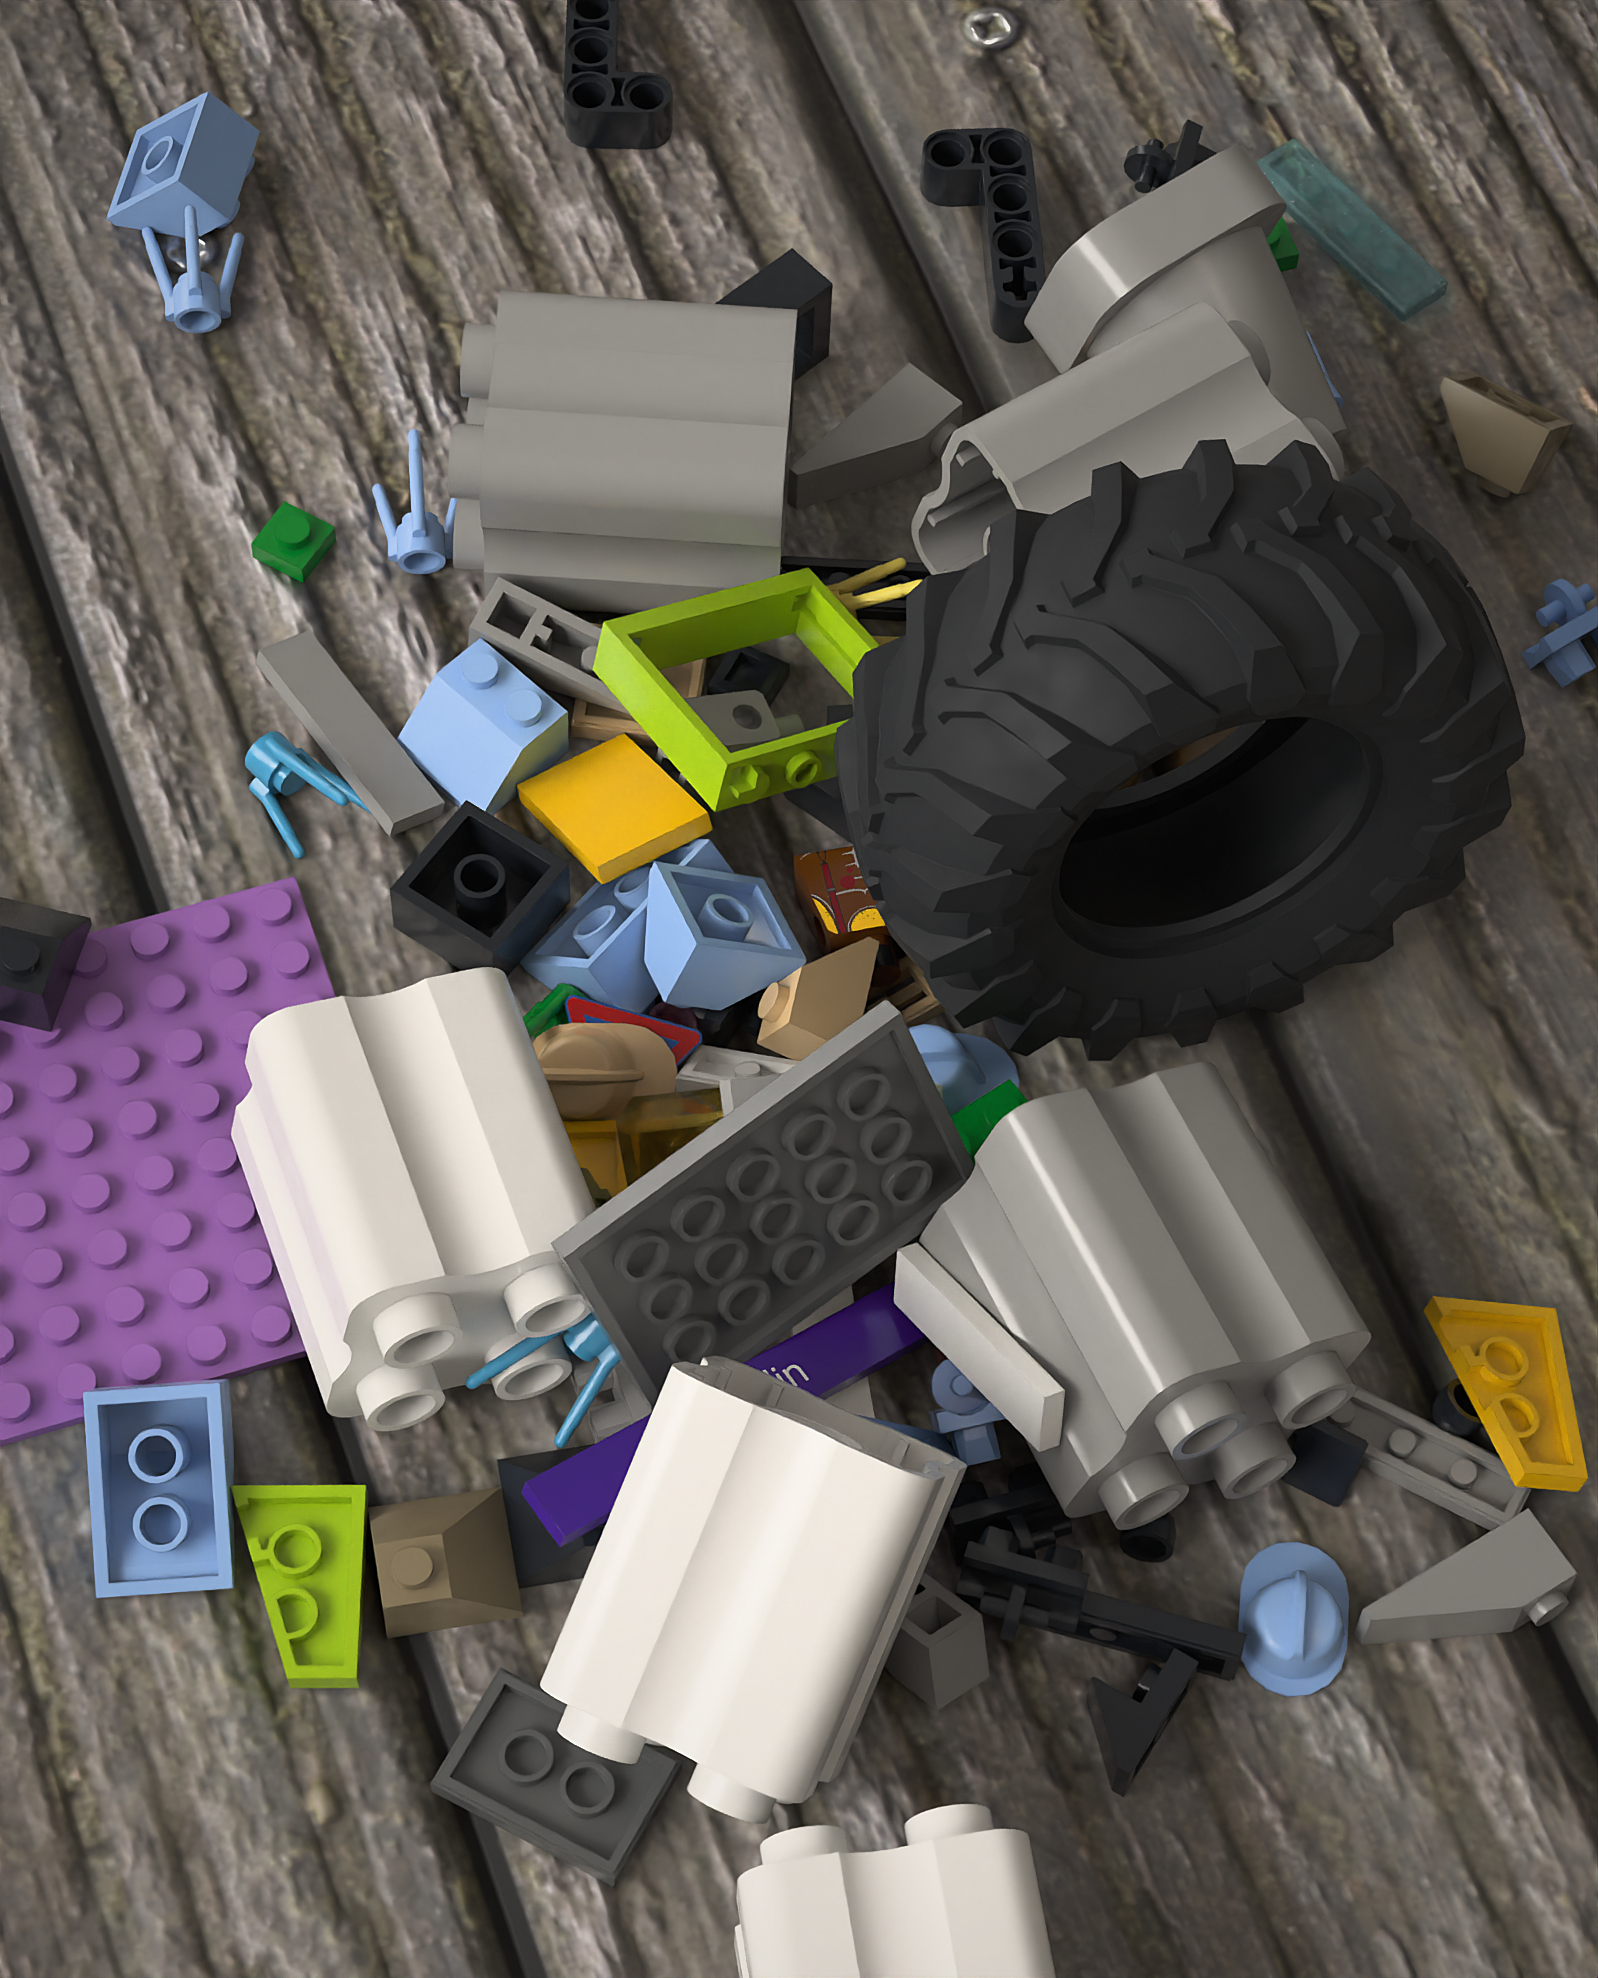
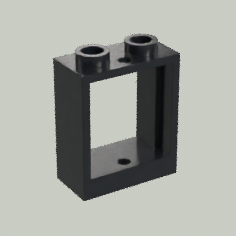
M793 248L715 303L797 309L794 381L829 356L833 284Z

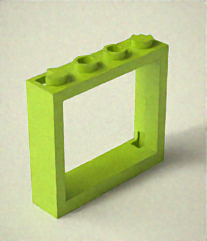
M808 567L604 621L592 670L714 812H718L792 789L804 788L810 784L838 776L834 753L837 728L848 720L730 753L661 674L660 670L795 634L854 699L852 673L865 652L880 645Z

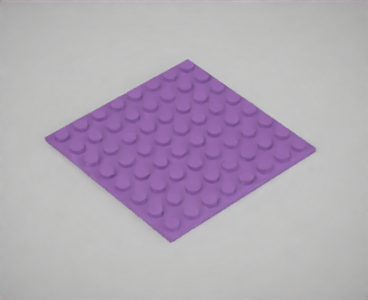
M295 876L88 933L51 1032L0 1020V1447L85 1422L83 1392L94 1388L231 1379L308 1356L231 1136L236 1106L243 1101L252 1087V1082L245 1065V1058L253 1028L262 1019L281 1009L336 997Z

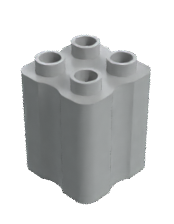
M501 290L496 325L465 323L463 331L460 391L461 397L469 398L466 424L453 423L448 462L449 498L457 499L453 532L454 569L484 570L485 599L497 578L501 577L563 610L634 614L780 575V569H782L781 556H783L788 478L791 459L798 310Z
M1197 302L956 429L941 457L942 480L940 487L922 498L911 523L912 539L922 562L932 575L969 569L990 552V524L1010 512L1021 509L1053 514L1080 499L1091 496L1092 470L1122 461L1139 478L1182 469L1199 440L1226 439L1235 464L1266 465L1292 441H1302L1317 447L1329 464L1333 479L1337 481L1343 479L1344 460L1334 436L1321 422L1311 417L1300 419L1287 410L1267 387L1271 376L1270 361L1265 347L1256 333L1241 321L1231 320L1226 322L1222 315L1211 305Z
M1198 1062L1157 1071L1132 1083L1114 1088L1090 1089L1084 1087L1031 1100L1015 1108L993 1128L974 1156L975 1167L969 1179L951 1198L940 1206L920 1236V1245L1065 1389L1060 1444L1039 1452L1026 1438L1025 1440L1067 1517H1082L1107 1510L1116 1528L1127 1530L1150 1523L1175 1508L1187 1496L1189 1492L1187 1484L1196 1485L1215 1479L1224 1497L1227 1499H1237L1258 1492L1284 1476L1295 1464L1296 1456L1287 1442L1294 1431L1318 1422L1334 1413L1347 1403L1356 1391V1386L1346 1369L1367 1346L1371 1339V1333L1213 1063Z

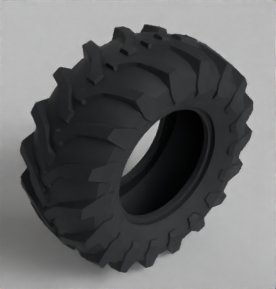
M1226 439L1199 440L1182 469L1170 470L1139 478L1122 461L1092 470L1091 496L1080 499L1053 514L1016 509L991 523L990 552L969 569L927 576L906 595V635L865 652L852 673L855 716L837 728L834 753L848 830L864 883L873 901H878L876 908L893 939L924 972L923 975L934 997L963 1029L993 1018L995 1028L1008 1050L1026 1057L1059 1036L1081 1039L1088 1061H1111L1134 1038L1169 1032L1181 1048L1205 1043L1208 1041L1214 1025L1219 1019L1229 1017L1252 1007L1279 1014L1304 1003L1303 983L1315 978L1334 965L1372 961L1394 946L1393 923L1404 912L1447 897L1466 878L1463 847L1499 827L1512 807L1507 769L1524 755L1526 736L1502 651L1481 601L1472 586L1466 587L1469 583L1466 576L1448 550L1411 519L1412 514L1401 496L1368 466L1341 481L1334 480L1329 464L1317 447L1298 440L1292 441L1266 465L1235 464ZM1239 726L1218 744L1182 766L1143 783L1115 791L1133 776L1170 753L1204 737Z

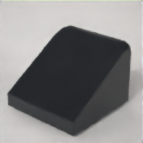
M1324 1419L1302 1427L1292 1447V1451L1296 1456V1462L1281 1479L1285 1483L1333 1507H1339L1342 1505L1360 1471L1369 1443H1367V1440Z

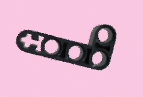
M567 0L563 94L564 128L568 139L579 147L589 149L648 150L664 145L670 139L673 130L672 88L669 82L658 74L649 72H617L620 0Z
M1011 128L945 129L936 131L929 135L923 143L920 174L921 193L928 202L937 206L979 207L990 325L993 332L1006 342L1017 344L1029 342L1034 337L1024 325V320L1046 281L1030 141L1023 133ZM1021 296L1020 300H1016L1015 297Z

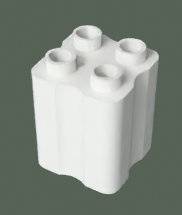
M493 967L474 968L426 978L409 987L386 994L368 997L339 996L291 1006L268 1015L253 1028L245 1058V1065L252 1082V1087L243 1101L236 1106L231 1136L326 1410L330 1415L335 1417L364 1415L368 1427L376 1431H394L410 1427L431 1417L443 1406L445 1402L444 1389L466 1385L465 1381L468 1376L525 1338L543 1337L559 1333L576 1325L591 1313L550 1243L593 1213L596 1207L508 979L502 970ZM563 1333L483 1384H493L496 1395L504 1400H521L534 1397L558 1386L572 1372V1364L564 1345Z
M721 1356L704 1357L700 1365L685 1361L672 1364L540 1682V1687L545 1692L567 1704L557 1729L558 1732L573 1744L589 1752L627 1764L637 1763L645 1743L667 1746L697 1762L687 1787L688 1792L693 1797L724 1814L747 1822L767 1823L775 1802L783 1804L804 1802L813 1795L818 1781L829 1783L841 1771L967 1469V1465L940 1449L842 1409L808 1391L743 1363Z
M976 1804L939 1807L912 1817L904 1826L908 1846L888 1850L850 1853L846 1831L836 1826H805L777 1833L764 1840L760 1845L762 1865L744 1872L737 1880L736 1899L740 1924L735 1927L734 1946L739 1978H1056L1029 1836L1027 1833L1015 1829L994 1830L989 1808Z

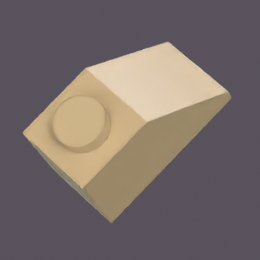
M867 937L808 963L778 983L774 982L769 985L758 1007V1016L762 1018L757 1044L792 1060L801 1061L864 1015L880 942Z

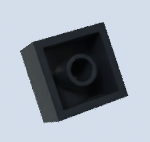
M466 800L390 888L393 927L462 971L480 967H493L502 970L506 977H508L570 903L569 863Z

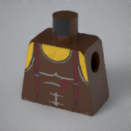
M853 845L795 855V897L823 956L871 937L880 943L870 987H884L897 981L901 975L898 958H903L907 954L893 939L876 908L878 901H873L864 883Z

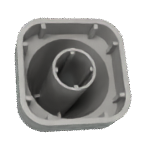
M1243 145L1233 146L1217 153L1111 215L1088 231L1056 262L1024 320V325L1057 371L1062 374L1197 302L1207 303L1215 308L1226 322L1231 320L1241 321L1249 326L1259 337L1265 347L1271 367V376L1267 387L1287 410L1300 419L1311 417L1321 422L1334 436L1338 445L1348 434V428L1267 241V238L1284 214L1287 205ZM1344 466V476H1343V478H1344V477L1346 476V474L1348 473V470L1345 468V466Z

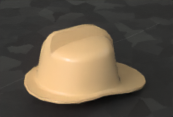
M569 1023L551 1027L536 1037L532 1043L562 1121L629 1120V1126L643 1124L663 1112L674 1096L676 1076L678 1075L675 1057L663 1038L646 1027L627 1023Z

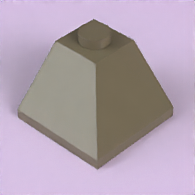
M1472 370L1444 376L1439 386L1465 468L1480 475L1476 482L1479 486L1504 498H1509L1511 492L1519 495L1533 488L1574 425V422Z
M502 1487L368 1508L387 1639L523 1617Z

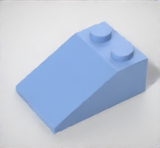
M229 1379L104 1387L83 1392L96 1598L234 1588V1497L230 1485H234V1443Z

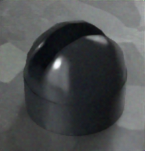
M1459 1378L1453 1379L1438 1393L1432 1406V1417L1435 1424L1445 1432L1449 1430L1451 1433L1463 1438L1477 1432L1483 1426Z
M1168 1512L1145 1525L1122 1530L1120 1537L1121 1549L1128 1556L1143 1562L1157 1563L1168 1560L1173 1554L1176 1540L1174 1518Z

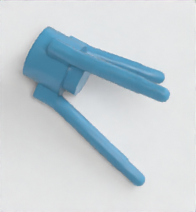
M268 732L261 736L248 750L245 757V766L256 777L250 784L249 790L262 801L295 858H303L306 852L277 801L276 793L280 792L285 796L292 795L308 782L340 806H346L350 800L371 813L348 782L317 763L302 748L294 746L281 732Z
M592 1313L576 1325L559 1333L543 1337L525 1338L468 1376L465 1381L466 1386L469 1389L480 1386L563 1333L564 1345L568 1356L575 1353L579 1358L587 1362H592L596 1357L600 1359L554 1439L557 1447H565L576 1428L580 1425L610 1372L620 1362Z

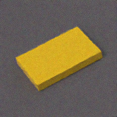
M625 733L516 785L521 803L601 884H606L713 830L708 812Z

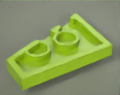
M230 1485L289 1687L359 1688L368 1515V1491L366 1485Z

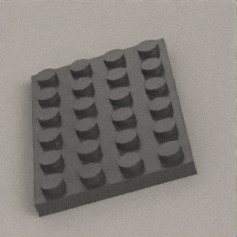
M885 999L550 1244L581 1293L585 1303L642 1399L653 1412L672 1364L685 1361L700 1365L702 1359L709 1356H721L740 1363L750 1360L896 1252L898 1248H901L923 1232L940 1206L966 1183L975 1166L901 1012Z

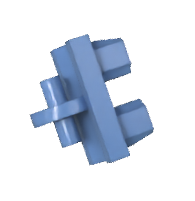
M1557 579L1546 585L1544 589L1546 606L1536 612L1538 622L1544 627L1556 622L1560 628L1541 638L1539 643L1525 650L1521 655L1530 669L1543 662L1555 680L1564 688L1596 668L1580 640L1591 634L1598 646V605L1586 611L1585 604L1595 597L1593 589L1585 583L1575 589L1568 581Z
M948 1358L943 1360L935 1368L931 1378V1392L935 1401L943 1408L928 1411L932 1430L940 1434L948 1432L950 1445L955 1457L963 1461L967 1466L1001 1458L993 1422L1006 1418Z

